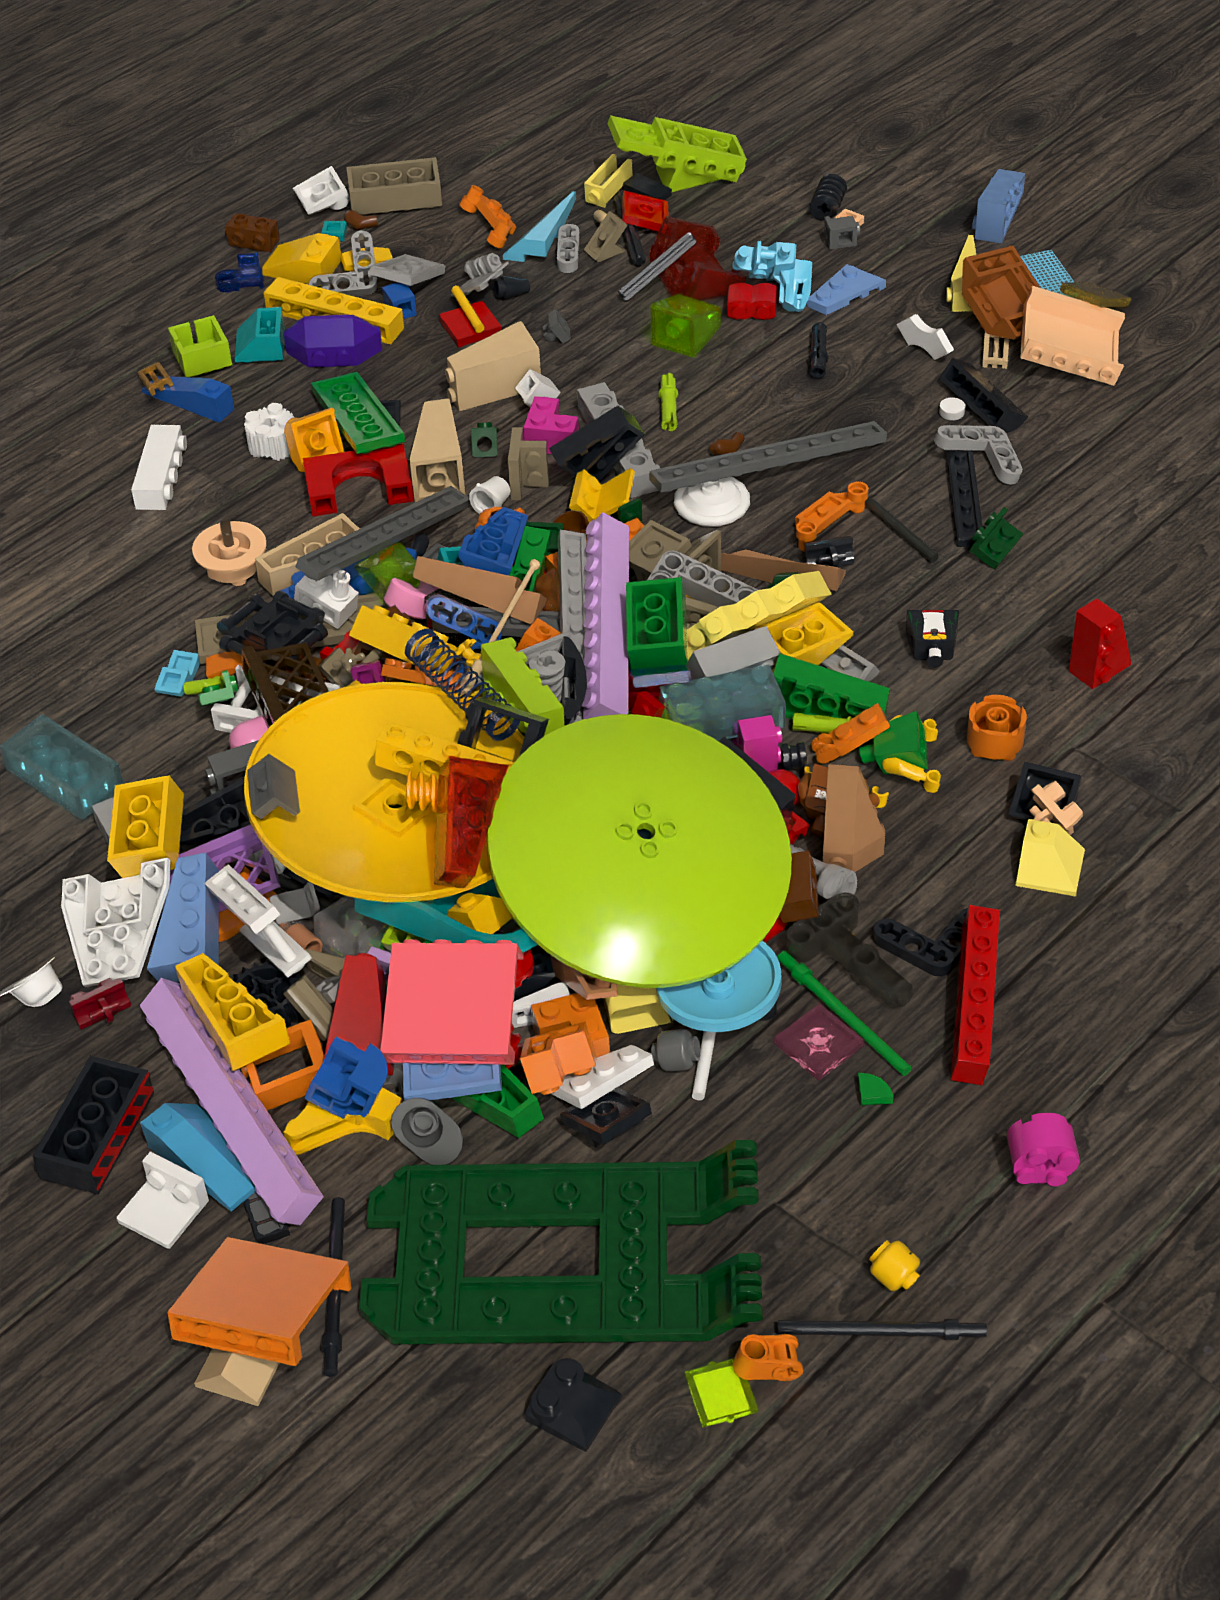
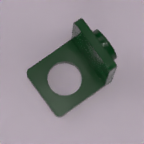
M492 422L477 423V428H471L473 457L498 455L497 431H499V428L492 427ZM484 436L492 441L491 449L486 452L481 451L477 446L478 440Z
M637 498L620 506L618 511L609 516L615 519L618 518V521L622 523L636 518L642 523V500Z

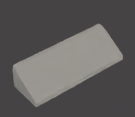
M844 645L840 646L821 663L828 669L868 682L880 672L874 664Z

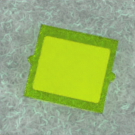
M734 1359L719 1363L711 1361L708 1366L685 1371V1377L702 1427L725 1421L733 1423L736 1418L758 1413V1406L748 1380L742 1379L734 1372L732 1367Z

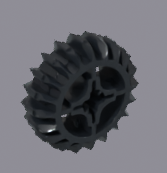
M266 959L264 965L258 966L254 962L253 968H242V975L233 974L232 980L236 983L240 982L256 1000L260 999L267 1005L268 1010L274 1015H280L285 1020L286 1028L291 1027V1022H300V1013L283 994L301 978L299 971L287 977L275 965H270Z

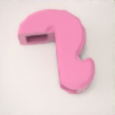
M393 578L384 596V600L389 607L396 605L400 612H405L408 617L423 620L429 617L425 608L427 600L433 595H442L444 590L420 581L418 588H414L409 583Z

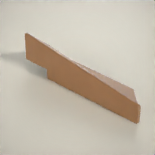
M420 556L417 557L413 573L415 579L503 614L522 583L517 577ZM523 590L510 616L533 624L545 606L547 598L540 593Z

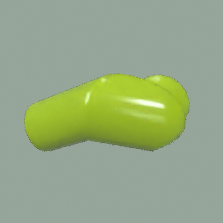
M215 676L213 679L187 681L184 683L183 689L186 695L202 694L204 687L219 684L220 689L224 687L221 676Z

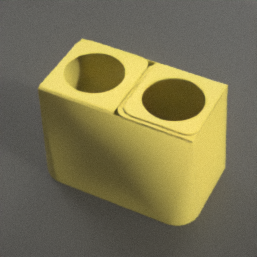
M617 984V996L603 998L609 1025L613 1033L619 1034L671 1023L668 1013L659 1002L656 988H641Z

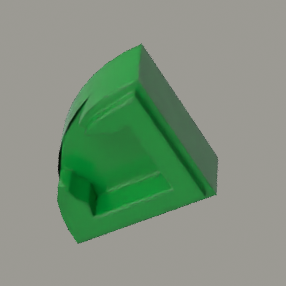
M858 1073L861 1105L893 1104L894 1096L892 1090L885 1081L872 1074Z

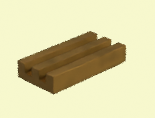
M160 362L137 372L152 396L156 394L154 389L158 388L160 391L165 390L163 386L165 384L169 387L174 386L170 376ZM156 369L158 370V372L160 373V375L163 377V378L160 379V380L158 379V377L156 376V374L153 372V371L156 370ZM148 373H149L150 377L152 378V380L154 381V383H152V384L150 383V381L148 380V378L145 376V375L148 374Z

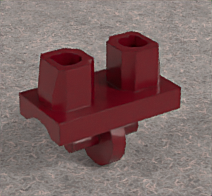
M108 978L101 981L96 989L88 993L80 991L71 995V1001H69L76 1022L81 1030L103 1019L110 1023L114 1021L113 1014L132 1006L121 978L116 980Z

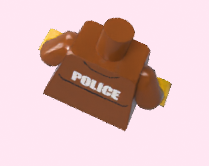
M815 763L812 772H810V767L806 766L804 768V775L799 781L797 788L800 803L805 808L807 816L815 819L811 832L824 838L828 767ZM874 786L869 794L872 805H875L876 808H883L887 804L889 792L878 794L879 787Z

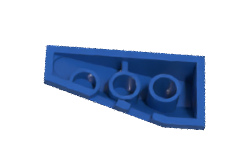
M506 507L501 508L489 518L488 523L484 526H478L474 534H468L464 537L458 554L463 565L509 575L529 515Z

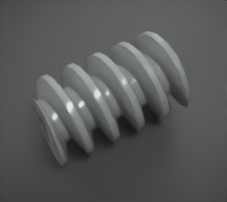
M546 650L533 657L529 661L528 667L530 670H537L542 684L548 685L557 699L561 701L565 659L559 652Z

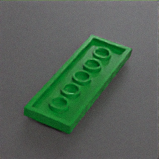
M358 372L311 383L312 393L323 408H334L338 428L357 454H367L378 448H390L398 443L405 442V435L402 429Z

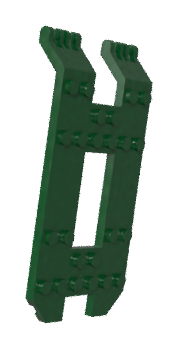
M734 1140L699 1162L404 1165L394 1173L392 1180L383 1187L381 1185L377 1186L369 1193L368 1228H399L396 1278H362L359 1304L360 1314L392 1344L710 1341L743 1322L761 1321L763 1319V1307L760 1304H739L742 1301H758L762 1298V1277L756 1273L738 1274L742 1271L755 1272L761 1268V1256L757 1253H738L702 1274L667 1275V1225L708 1224L739 1205H754L758 1203L759 1191L757 1188L752 1187V1185L758 1182V1163L754 1159H738L756 1156L757 1143L753 1140ZM739 1185H748L749 1187H738V1186H739ZM600 1226L599 1275L465 1277L467 1227Z

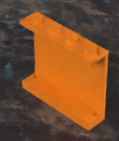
M227 1237L168 1310L172 1339L296 1366L302 1358L299 1339L302 1330L332 1289L344 1291L352 1289L348 1261Z

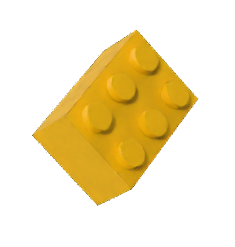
M170 775L115 785L107 861L122 878L140 875L141 863L163 858L170 859V870L175 869L177 858H179L184 793Z

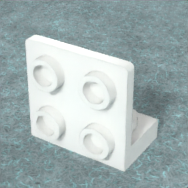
M149 1152L142 1161L147 1181L117 1216V1221L119 1224L163 1247L171 1248L208 1203L209 1199L202 1177Z

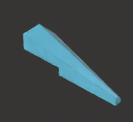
M571 192L503 254V260L524 262L527 255L546 257L554 238H558L559 228L566 223L576 200V192Z

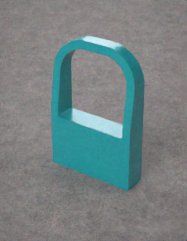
M493 878L468 891L433 900L382 902L355 898V912L431 942L439 939L448 940L452 943H464L466 940L496 943L498 940H509L512 943L518 944L522 953L538 945L522 928L508 934H487L468 928L447 916L448 910L457 904L459 897L466 893L501 898Z

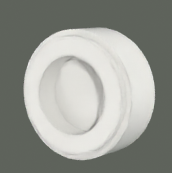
M946 398L940 403L939 413L947 420H958L964 416L965 403L958 398Z

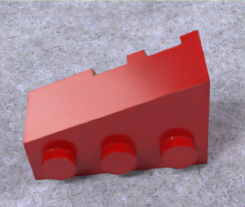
M1097 598L1076 612L1069 672L1091 689H1094L1102 683H1107L1113 676L1132 665L1122 616Z

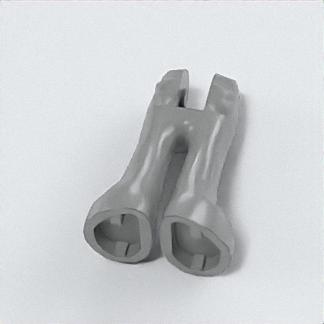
M790 844L791 853L804 851L802 848H797ZM812 857L816 866L818 894L825 899L832 897L840 904L849 902L857 888L856 873L840 865L821 862Z

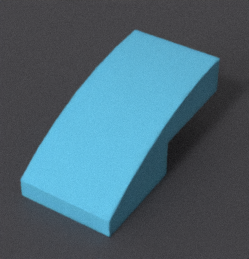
M173 650L168 667H162L154 689L155 692L182 696L185 693L183 689L184 683L193 681L199 668L198 654Z

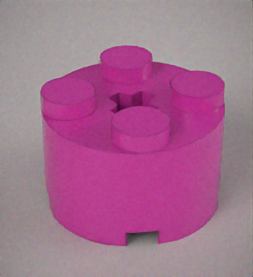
M1056 1113L1031 1115L1032 1121L1022 1124L1021 1119L1015 1122L1007 1131V1141L1017 1181L1020 1184L1048 1183L1050 1186L1065 1184L1068 1180L1067 1176L1072 1174L1080 1163L1071 1123L1069 1125L1064 1116Z

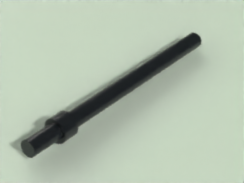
M340 1197L332 1199L329 1258L343 1260L345 1200ZM334 1289L327 1296L326 1332L322 1335L321 1350L324 1352V1375L328 1377L336 1376L338 1373V1353L342 1351L343 1338L339 1333L341 1290Z
M944 1319V1322L778 1320V1334L944 1336V1340H959V1337H987L986 1323H959L958 1319Z

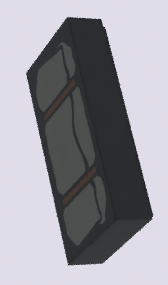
M256 1192L244 1201L257 1243L266 1244L290 1236L287 1223L277 1222L270 1215V1208L264 1199Z

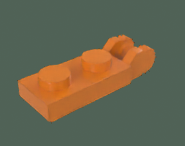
M877 703L846 723L839 725L829 734L822 733L818 735L817 738L812 740L811 747L816 753L817 761L826 764L839 756H844L889 729L890 724L882 708Z

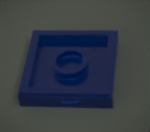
M686 665L628 670L629 680L635 688L683 683L691 680L690 670Z

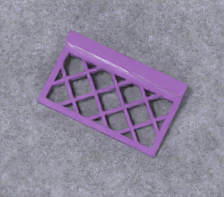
M252 825L179 854V858L206 852L219 871L224 865L233 861L237 862L233 869L238 874L244 865L253 867L254 869L246 881L260 894L281 887L273 855L260 841ZM263 849V854L258 862L248 860L251 854ZM174 869L170 870V883L172 880ZM261 871L269 873L271 880L262 884L254 883ZM219 900V912L228 909Z

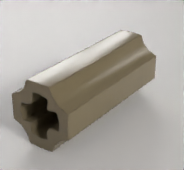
M305 975L291 985L283 994L305 1021L312 1020L318 1036L322 1041H325L329 1036L334 1009Z

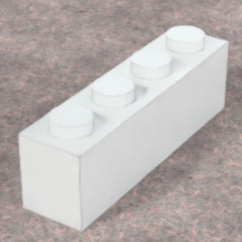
M181 425L150 426L131 489L136 509L166 510L168 501L172 500L173 483H177L178 479L177 469L182 466V451H186L187 439L186 436L182 435Z

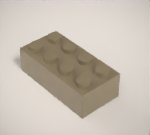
M436 157L346 167L351 209L362 216L371 213H389L398 210L410 211L417 208L442 206Z

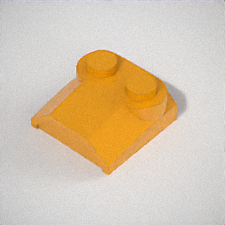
M328 408L301 418H291L287 421L284 428L291 459L300 472H305L303 458L344 452L334 408Z

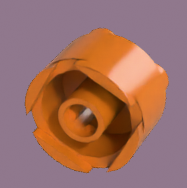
M989 695L984 697V701L977 704L974 702L969 710L967 743L971 748L972 755L988 759H1003L1005 761L1016 758V754L1023 747L1027 714L1023 706L1021 709L1016 705V700L1004 695Z

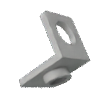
M307 882L304 888L273 895L269 899L270 903L280 913V916L275 919L277 925L316 916L320 910L314 885L311 882Z

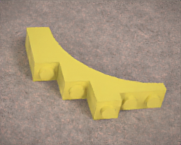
M814 571L793 574L772 588L757 590L736 604L720 606L699 619L700 622L687 629L688 660L693 651L739 636L770 621L826 599L832 594L821 573Z

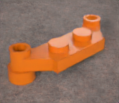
M471 185L467 195L463 196L459 205L470 213H476L477 209H479L494 228V230L490 231L487 241L497 248H503L507 241L506 237L508 234L513 235L516 225L512 222L511 216L501 208L502 205L499 202L488 199L482 195L484 191L480 187Z
M856 481L848 485L847 492L833 494L829 491L795 517L798 548L805 552L804 543L814 541L817 534L849 510L853 513L863 512L865 510V501L868 499V485L864 482Z
M386 658L385 664H383L381 675L384 676L386 682H402V680L436 686L424 672L420 671L419 667L415 666V669H411L412 663ZM448 671L443 680L449 678L455 671ZM457 672L449 685L455 683L462 676V673ZM442 676L437 677V681H441ZM448 681L443 682V686H446ZM461 681L457 684L455 690L460 687Z

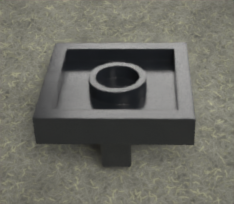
M616 1087L586 1107L580 1109L573 1105L560 1113L563 1125L583 1134L587 1144L596 1148L600 1144L604 1145L609 1142L614 1136L623 1133L630 1127L636 1126L641 1120L651 1115L652 1111L649 1102Z

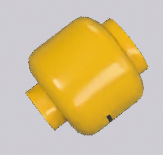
M886 1240L869 1259L872 1262L870 1267L871 1274L889 1291H896L901 1287L907 1291L920 1277L916 1272L920 1266V1259L901 1241L890 1243Z

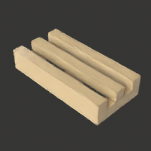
M985 331L982 367L992 364V368L1002 365V368L1007 369L1009 338H1004L1003 358H998L999 338L1004 337L990 335ZM989 337H994L993 357H988Z

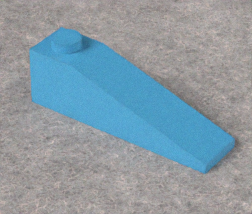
M164 1103L140 1122L150 1149L162 1158L202 1177L207 1193L231 1212L256 1192L249 1176L242 1171L238 1158L228 1149L227 1141L221 1132L214 1127L213 1119L209 1113L197 1104Z

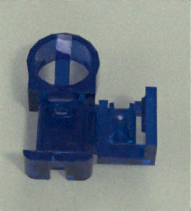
M258 252L237 254L239 268L241 267L239 272L238 269H225L215 275L216 287L220 292L240 291V288L250 286L264 288L263 269L260 267Z

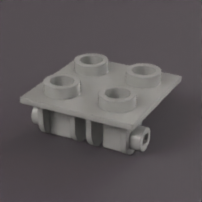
M494 253L467 261L464 270L471 279L460 287L464 295L466 296L474 290L479 292L489 285L487 281L503 274L502 269L509 262L501 264L499 256Z

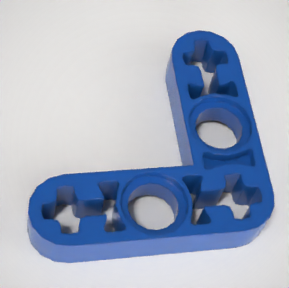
M443 595L431 596L425 605L426 612L432 620L467 635L470 639H475L477 642L471 647L472 650L481 649V644L488 643L493 635L489 634L485 637L484 631L476 627L477 618H481L479 624L488 628L490 624H493L492 628L494 631L499 624L494 618ZM440 601L443 602V607L452 612L450 621H447L449 616L444 612L439 611L435 615L432 605H438ZM462 612H467L471 615V622L465 627H461L456 623L457 616ZM501 630L500 634L498 635L496 641H497V640H500L501 635H502V630ZM465 668L462 669V670H460V671H458V672H460V673L463 674L464 671H465Z

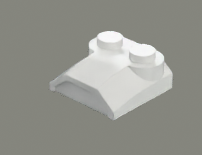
M332 166L293 188L308 215L329 207L333 210H341L350 201V196Z

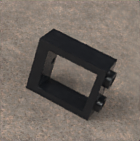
M485 697L475 699L474 703L471 702L467 708L465 716L468 719L466 730L461 732L457 744L476 749L486 710H490L529 723L520 751L521 755L531 745L544 737L549 719Z

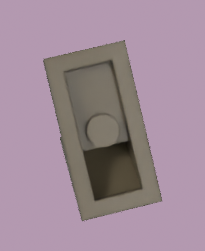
M609 211L584 248V251L597 262L623 253L625 249L617 243V240L627 227V224L616 214Z

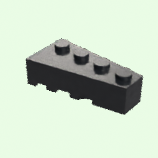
M244 778L182 811L180 847L185 852L251 825L244 799Z

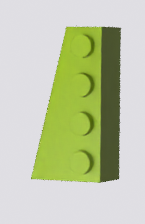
M512 637L481 644L484 682L489 683L490 687L494 688L496 693H499L502 698L506 699L507 704H511L512 707L548 718L549 721L544 736L565 726L563 705L548 685L542 684L537 670H530L525 664L527 662L526 655L523 651L517 652L515 650L516 642ZM487 690L482 692L483 697H485ZM520 721L518 728L522 733L526 734L529 723Z

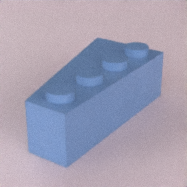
M998 169L994 177L991 178L990 183L978 199L977 215L974 216L972 229L976 230L975 239L1003 243L1024 193L1025 173Z

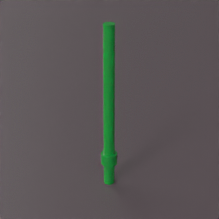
M782 951L778 955V961L791 972V977L798 984L805 985L902 1076H906L911 1071L912 1067L813 976L811 969L804 963L799 964L786 951Z

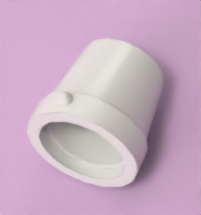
M494 476L482 484L477 483L469 495L471 506L479 514L483 510L494 506L501 507L510 495V487L503 478Z

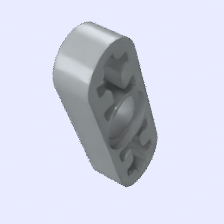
M574 224L562 225L558 231L557 268L563 273H571L578 269L580 235L579 227Z

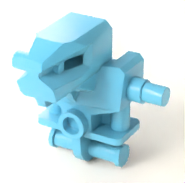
M757 241L755 247L741 246L735 253L732 263L734 270L749 271V278H766L767 281H777L780 285L779 303L782 304V307L789 312L803 311L811 293L812 262L796 259V244L776 242L766 247L761 246V241Z

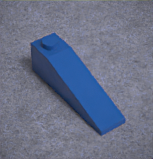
M170 377L174 386L169 387L165 384L163 385L165 388L163 391H160L158 388L154 389L156 394L153 396L146 387L142 388V393L218 423L234 410L231 387L211 378Z

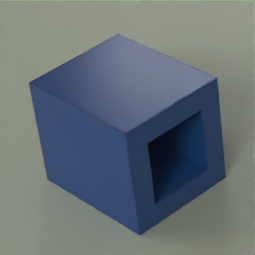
M398 282L382 287L385 305L401 308L403 319L417 315L415 295L407 284Z

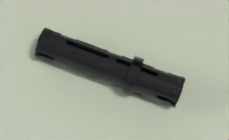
M821 322L815 323L812 326V348L809 353V362L811 363L810 374L815 378H822L826 374L825 366L828 362V353L826 351L827 326Z

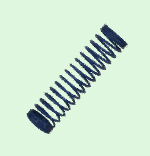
M422 629L417 631L407 641L405 646L406 657L415 666L419 667L420 671L424 672L437 687L441 688L442 692L446 693L460 709H463L465 714L467 711L465 704L474 702L486 690L485 698L493 695L492 700L499 701L500 703L504 701L506 705L512 706L507 704L506 699L502 698L499 693H496L489 683L484 682V679L477 672L473 671L472 667L468 666L460 656L456 655L455 651L451 650L448 645H445L444 641L439 639L433 630ZM427 634H431V635H428V636L424 637V638L417 644V646H416L415 649H414L413 655H412V657H411V656H410L411 649H412L413 645L415 644V642H416L418 639H420L422 636L427 635ZM432 637V641L423 648L420 655L415 657L419 645L425 639ZM443 647L441 653L434 659V661L426 665L429 657H431L437 649ZM448 653L446 659L437 668L432 670L435 662L443 654ZM454 658L452 664L443 673L438 675L440 668L449 659ZM425 660L424 665H420V662ZM459 663L457 670L449 678L443 680L446 673ZM431 665L430 670H426V667ZM465 668L463 675L455 683L449 685L457 672ZM436 671L435 676H431V672ZM471 674L468 681L461 688L455 690V687L462 678ZM442 676L441 681H437V677ZM476 679L474 686L467 693L460 696L467 684ZM448 681L447 685L443 686V682ZM482 685L479 692L473 698L466 701L469 694L477 686ZM453 686L452 692H448V688ZM459 692L458 697H454V693ZM465 697L463 702H459L460 698ZM492 711L484 717V719L488 718L486 724H482L481 728L486 731L492 740L501 741L515 732L520 720L514 719L503 733L493 735V731L503 727L511 717H508L503 724L494 728L504 715Z

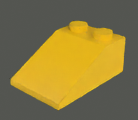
M317 233L280 244L259 271L260 275L274 278L281 277L309 284L314 276L333 274L342 261L339 237Z
M820 602L755 628L756 630L767 626L781 654L815 665L821 664L849 640L854 632Z

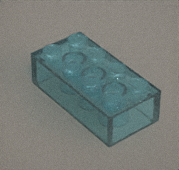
M769 664L659 687L660 703L665 706L662 714L663 719L694 728L717 741L723 736L727 739L738 737V720L772 715L775 726L785 727L786 702Z
M43 714L0 745L8 771L81 820H84L93 813L92 805L114 796L115 785L124 784L120 766L117 762Z

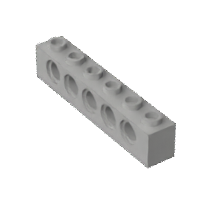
M605 382L577 389L578 410L587 424L617 405L623 408L622 405L617 403L614 391H610ZM641 438L613 467L617 476L630 468L635 471L630 498L659 491L649 480V473L651 470L660 469V466L658 464L655 465L650 450L645 449Z

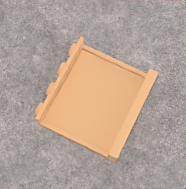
M1032 286L1024 303L1020 358L1114 386L1124 367L1123 364L1118 363L1119 329L1125 319V313Z

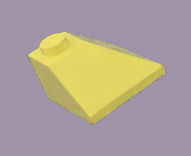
M1028 819L1016 886L1076 896L1085 849L1059 824Z

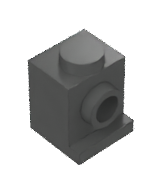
M829 216L825 217L824 237L829 249L857 246V236H860L859 222H855L853 216L832 219Z

